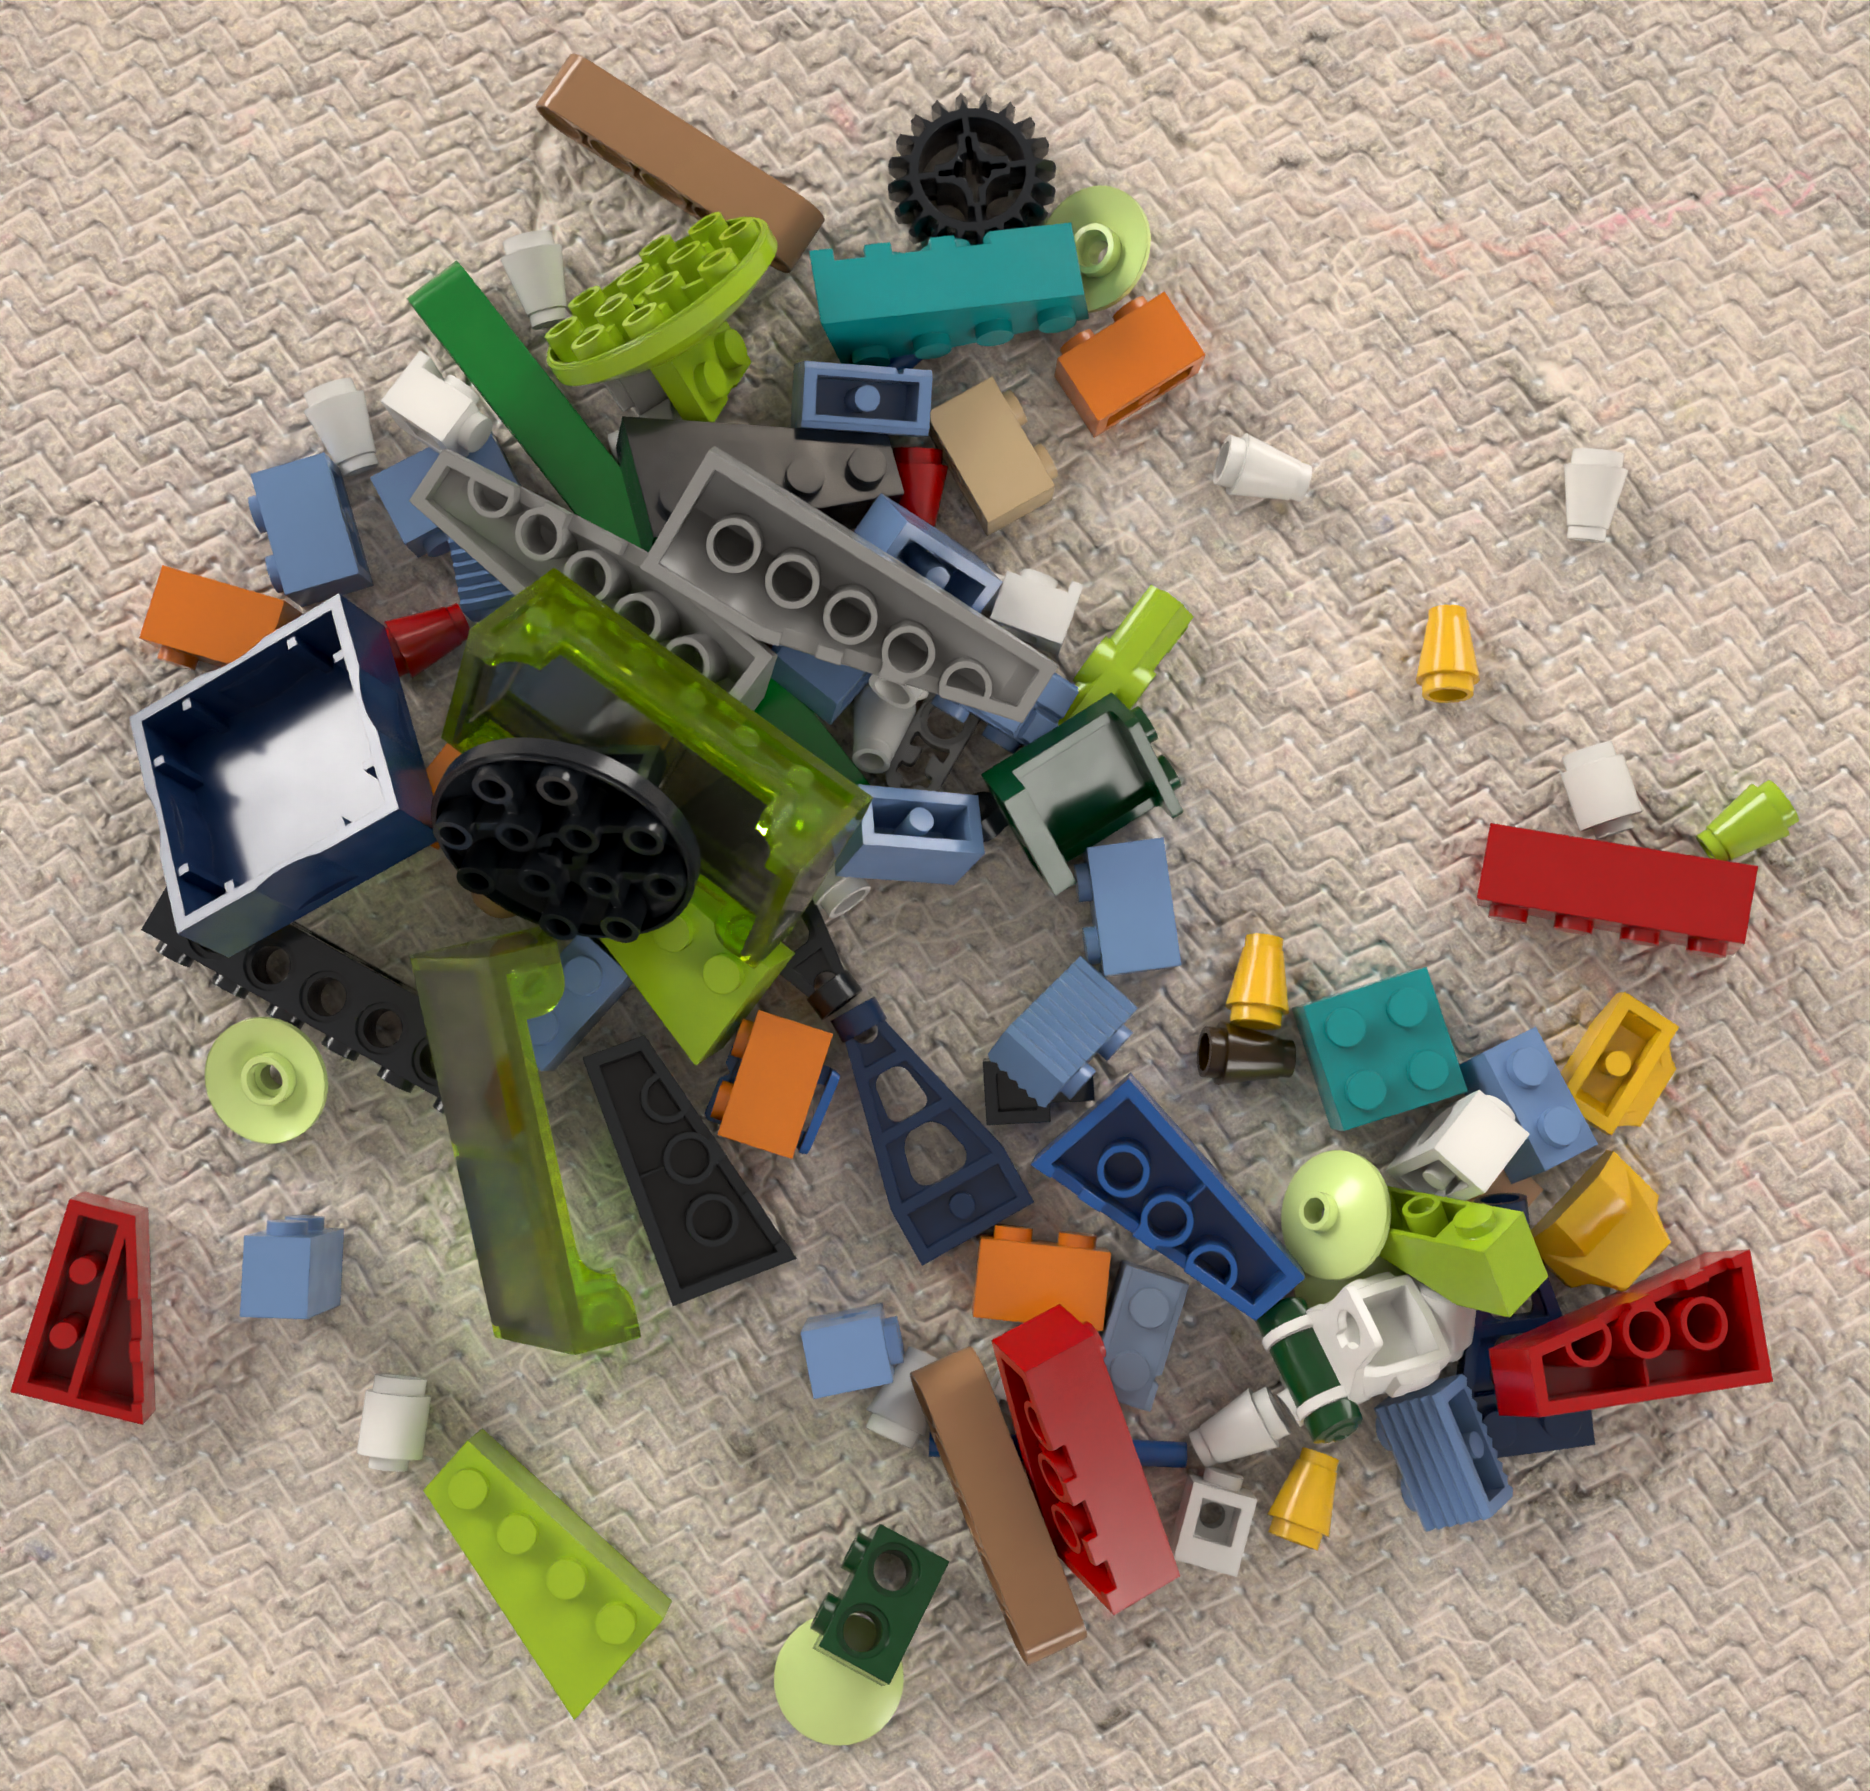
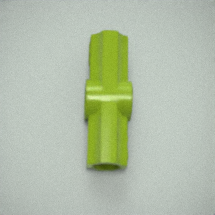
M1150 585L1111 638L1107 636L1103 638L1074 677L1073 682L1078 687V694L1064 718L1059 719L1058 726L1111 692L1131 710L1157 675L1154 672L1155 668L1164 656L1172 650L1189 627L1188 625L1194 616L1188 612L1180 601L1168 592Z

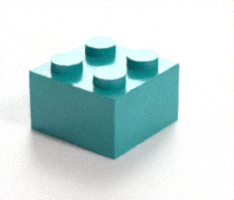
M1427 967L1409 970L1291 1008L1331 1129L1346 1131L1468 1092Z

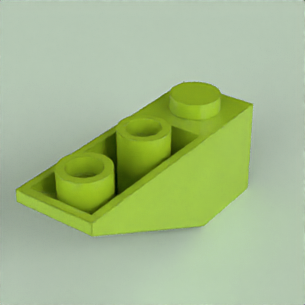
M1387 1186L1391 1200V1223L1388 1237L1379 1256L1454 1304L1510 1318L1548 1278L1524 1212Z

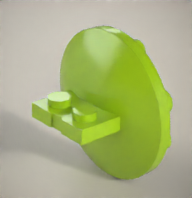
M714 212L696 222L689 229V235L676 242L670 234L663 235L650 242L638 254L642 261L617 277L603 289L597 285L577 295L568 304V308L573 315L552 327L544 337L550 345L546 356L547 363L559 382L567 386L589 385L626 378L650 369L683 420L715 422L728 401V394L732 388L737 387L752 363L747 355V348L741 335L732 329L726 320L748 298L776 255L778 243L767 223L763 219L755 217H738L725 220L721 212Z

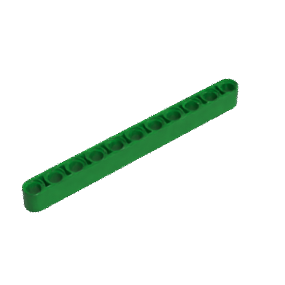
M456 260L406 298L572 512L641 548L620 466L460 263ZM770 677L764 698L743 724L742 728L821 829L828 835L832 832L830 817L858 784H870L814 712Z

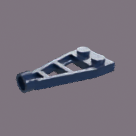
M874 996L830 1022L842 1043L845 1042L890 1210L923 1266L1034 1203V1200L1003 1145L885 1021L887 1017ZM875 1025L877 1026L878 1033L872 1042L863 1044L855 1040V1036ZM892 1067L905 1068L927 1097V1103L924 1108L901 1121H893L887 1116L876 1089V1081L879 1075ZM935 1122L945 1126L964 1146L966 1161L961 1168L931 1185H922L916 1182L911 1175L904 1149L905 1141L908 1134L924 1123Z
M1497 1193L1481 1196L1474 1200V1203L1524 1212L1528 1225L1530 1223L1527 1196L1524 1194ZM1549 1278L1531 1295L1532 1308L1530 1312L1513 1314L1509 1318L1505 1316L1493 1317L1491 1313L1476 1310L1472 1343L1464 1350V1355L1458 1360L1456 1375L1463 1374L1467 1377V1386L1472 1389V1399L1477 1402V1411L1482 1414V1423L1487 1426V1435L1492 1438V1447L1497 1450V1458L1595 1445L1591 1410L1546 1417L1499 1416L1495 1386L1490 1378L1491 1361L1489 1348L1494 1347L1496 1341L1503 1335L1525 1333L1563 1316Z

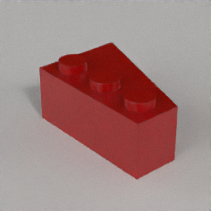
M86 1191L69 1199L11 1387V1393L141 1425L154 1413L156 1404L148 1207Z

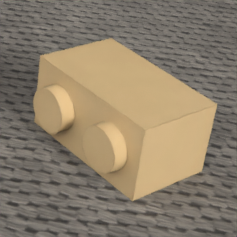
M993 377L984 380L932 409L928 433L936 449L943 450V461L946 466H949L948 470L986 536L993 534L1052 501L1055 488L1052 480L1058 477L1055 464L1046 448L1041 443L1033 447L1021 426L1027 423V418L1017 397L1010 389L1002 393Z

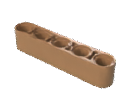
M575 53L569 55L536 104L539 114L554 128L697 220H701L714 212H721L725 220L738 217L763 219L778 243L776 255L770 264L771 267L778 271L790 274L825 221L822 213L803 196L581 55Z
M968 1346L910 1372V1379L1007 1628L1021 1658L1027 1666H1030L1086 1639L1087 1632L990 1381L976 1352L971 1346Z

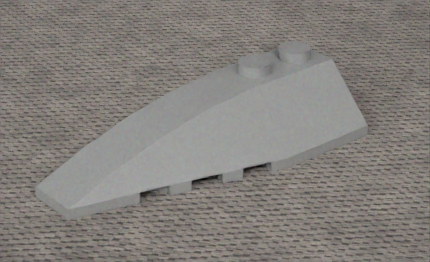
M716 446L711 448L706 454L640 567L643 571L757 640L776 646L782 645L814 655L817 659L839 666L842 664L877 675L880 679L903 686L906 684L938 694L941 698L1020 723L1024 722L1058 668V664L941 587Z
M443 449L409 502L695 756L699 757L727 746L764 698L778 655L764 642L755 639L640 569L649 552L450 449Z

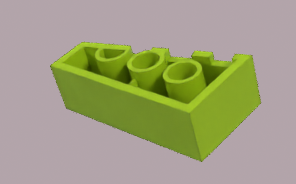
M701 874L687 907L669 924L654 931L640 934L637 940L630 943L617 942L610 938H600L695 1066L724 1048L740 1027L742 1019H746L795 954Z
M482 1428L465 1442L424 1488L423 1492L575 1720L661 1623L672 1600Z

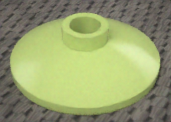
M1101 185L1091 186L1067 197L1052 212L1045 224H1072L1088 313L1105 310L1117 304L1130 293L1144 272L1151 246L1149 223L1139 203L1129 194L1118 188ZM1108 247L1104 259L1098 263L1100 252Z
M254 1017L230 1026L213 1043L205 1065V1086L213 1109L224 1124L248 1140L265 1144L283 1143L292 1140L312 1127L324 1109L328 1093V1077L323 1058L315 1044L304 1032L281 1019ZM271 1065L281 1074L282 1085L272 1079L270 1075Z
M1343 1150L1320 1153L1303 1164L1288 1185L1281 1210L1282 1235L1289 1252L1306 1273L1330 1281L1349 1279L1367 1269L1380 1254L1388 1237L1391 1223V1200L1381 1173L1366 1158ZM1323 1208H1325L1324 1216H1323V1218H1322V1211H1323Z

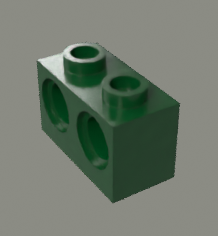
M882 1524L874 1527L868 1537L858 1532L840 1567L850 1574L839 1596L837 1597L828 1592L811 1623L810 1629L819 1633L813 1649L880 1686L890 1685L950 1561ZM880 1554H893L903 1562L906 1569V1577L903 1585L898 1590H887L876 1581L874 1564ZM853 1613H861L868 1616L875 1625L876 1639L873 1646L866 1652L855 1651L845 1642L843 1627L847 1618Z

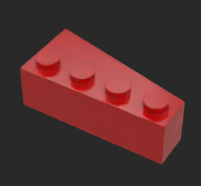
M1490 823L1477 894V905L1489 908L1488 918L1503 922L1527 924L1528 916L1553 920V929L1563 932L1592 935L1594 928L1620 933L1619 940L1632 944L1657 947L1659 946V941L1686 946V952L1726 958V955L1733 956L1745 944L1758 866Z
M1750 1249L1705 1252L1635 1283L1624 1292H1615L1489 1348L1499 1416L1546 1417L1773 1382Z
M1058 1304L992 1339V1346L1029 1484L1057 1556L1113 1616L1179 1578L1180 1573L1103 1359L1106 1357L1104 1343L1095 1327L1088 1321L1081 1323L1061 1304Z

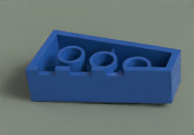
M1131 1072L1035 1155L1031 1166L1047 1177H1052L1078 1195L1077 1198L1096 1211H1101L1130 1231L1136 1239L1179 1265L1188 1275L1255 1321L1305 1279L1302 1267L1289 1250Z

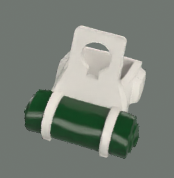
M1384 1272L1363 1280L1361 1278L1343 1287L1332 1301L1318 1304L1311 1308L1302 1297H1288L1279 1300L1255 1321L1263 1337L1262 1344L1265 1351L1271 1354L1297 1408L1296 1415L1300 1423L1305 1424L1313 1443L1325 1444L1332 1441L1336 1443L1355 1432L1363 1420L1358 1404L1368 1401L1371 1397L1387 1393L1392 1398L1404 1396L1406 1393L1420 1390L1432 1384L1439 1377L1440 1371L1447 1365L1452 1356L1433 1312L1409 1274L1394 1276L1390 1272Z

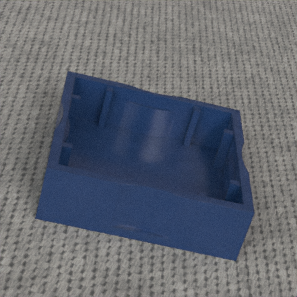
M339 593L267 635L235 661L222 668L201 674L129 717L145 791L154 806L160 831L159 855L177 934L228 958L437 842L433 834L431 822L433 792L385 626Z

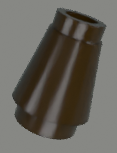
M1220 1021L1216 1027L1205 1026L1200 1033L1197 1047L1198 1072L1201 1077L1212 1078L1216 1085L1276 1079L1279 1077L1290 1078L1293 1075L1296 1065V1046L1293 1040L1282 1039L1281 1037Z

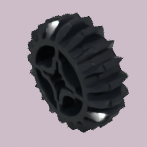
M960 93L956 97L955 111L948 112L946 107L936 100L931 106L933 122L915 114V117L911 120V131L914 136L900 134L896 140V150L901 156L891 157L888 164L889 175L895 178L894 181L888 184V196L890 200L900 203L894 210L895 219L898 224L912 223L908 234L909 240L913 245L929 237L954 235L955 238L967 240L971 246L983 244L984 236L989 231L1043 226L1046 224L1048 212L1043 206L1054 202L1056 189L1048 182L1055 178L1056 165L1052 160L1043 159L1049 151V143L1046 137L1032 138L1035 131V122L1032 120V117L1014 124L1015 107L1012 103L1009 102L1003 106L999 113L991 111L992 100L987 93L981 97L979 108H968V100ZM979 142L998 148L1006 156H992L986 153L980 147ZM957 143L958 149L954 158L949 162L935 165L933 172L923 173L927 164L937 153ZM966 160L970 161L972 175H975L977 183L981 184L978 187L977 203L973 200L972 188L968 187L966 178H963V176H966ZM1022 189L1011 207L1002 214L987 220L986 209L992 201L1008 197L1009 190ZM935 200L937 206L947 205L959 209L964 215L966 222L943 214L930 201Z

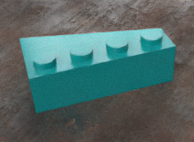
M1071 223L989 231L983 238V244L972 246L967 240L955 238L954 235L929 238L928 245L921 251L908 253L892 252L890 242L864 245V257L834 260L832 248L809 251L821 325L842 364L887 367L890 364V358L914 354L919 359H936L950 353L953 347L977 343L981 346H997L1009 342L1015 334L1038 329L1043 333H1059L1074 327L1076 321L1089 319Z

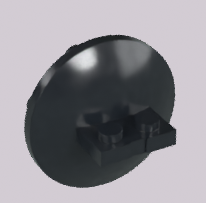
M527 737L493 740L477 745L459 755L444 772L432 799L431 822L433 834L447 859L458 871L456 874L458 883L464 889L475 894L484 895L505 910L539 925L544 933L558 940H571L576 935L610 938L622 943L634 942L640 934L654 931L669 924L684 911L692 898L701 869L700 849L690 824L673 801L658 788L667 766V761L660 745L611 744L610 747H598Z

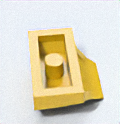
M1617 992L1595 1017L1560 1072L1586 1122L1602 1133L1611 1136L1616 1128L1620 1126L1641 1127L1676 1070L1671 1057L1669 1043L1679 1029V1026L1626 992Z
M1606 1150L1531 1229L1543 1264L1565 1286L1570 1288L1592 1284L1609 1287L1621 1292L1626 1291L1671 1243L1657 1211L1659 1195L1614 1151Z

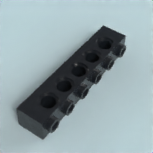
M166 886L141 929L160 940L155 950L161 955L185 967L190 968L194 960L215 971L210 981L216 986L243 999L246 998L249 991L270 1003L266 1013L271 1017L286 1021L300 1030L304 1023H307L326 1034L321 1044L329 1050L351 1061H356L360 1054L381 1065L377 1073L378 1077L408 1093L412 1092L415 1085L437 1097L433 1104L436 1110L462 1124H467L470 1117L476 1120L490 1119L525 1058L521 1052L504 1038L296 921L228 958L177 934ZM283 949L290 959V970L284 980L275 984L267 975L266 963L274 951ZM336 979L345 988L346 1002L338 1013L330 1015L321 1004V993L330 981ZM391 1010L401 1020L402 1033L395 1044L387 1047L377 1038L376 1023L382 1014ZM442 1042L451 1044L458 1054L457 1068L447 1078L438 1076L433 1071L430 1062L434 1048Z

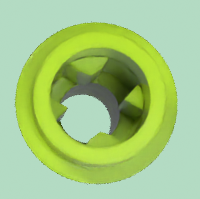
M1767 780L1758 787L1750 784L1706 826L1704 831L1696 835V839L1709 858L1731 861L1789 836L1788 828L1797 823L1799 817L1781 789L1771 780Z

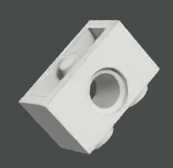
M1478 1090L1429 1114L1385 1171L1406 1190L1466 1201L1486 1193L1530 1134L1515 1121V1114L1509 1106L1500 1099L1491 1095H1485Z

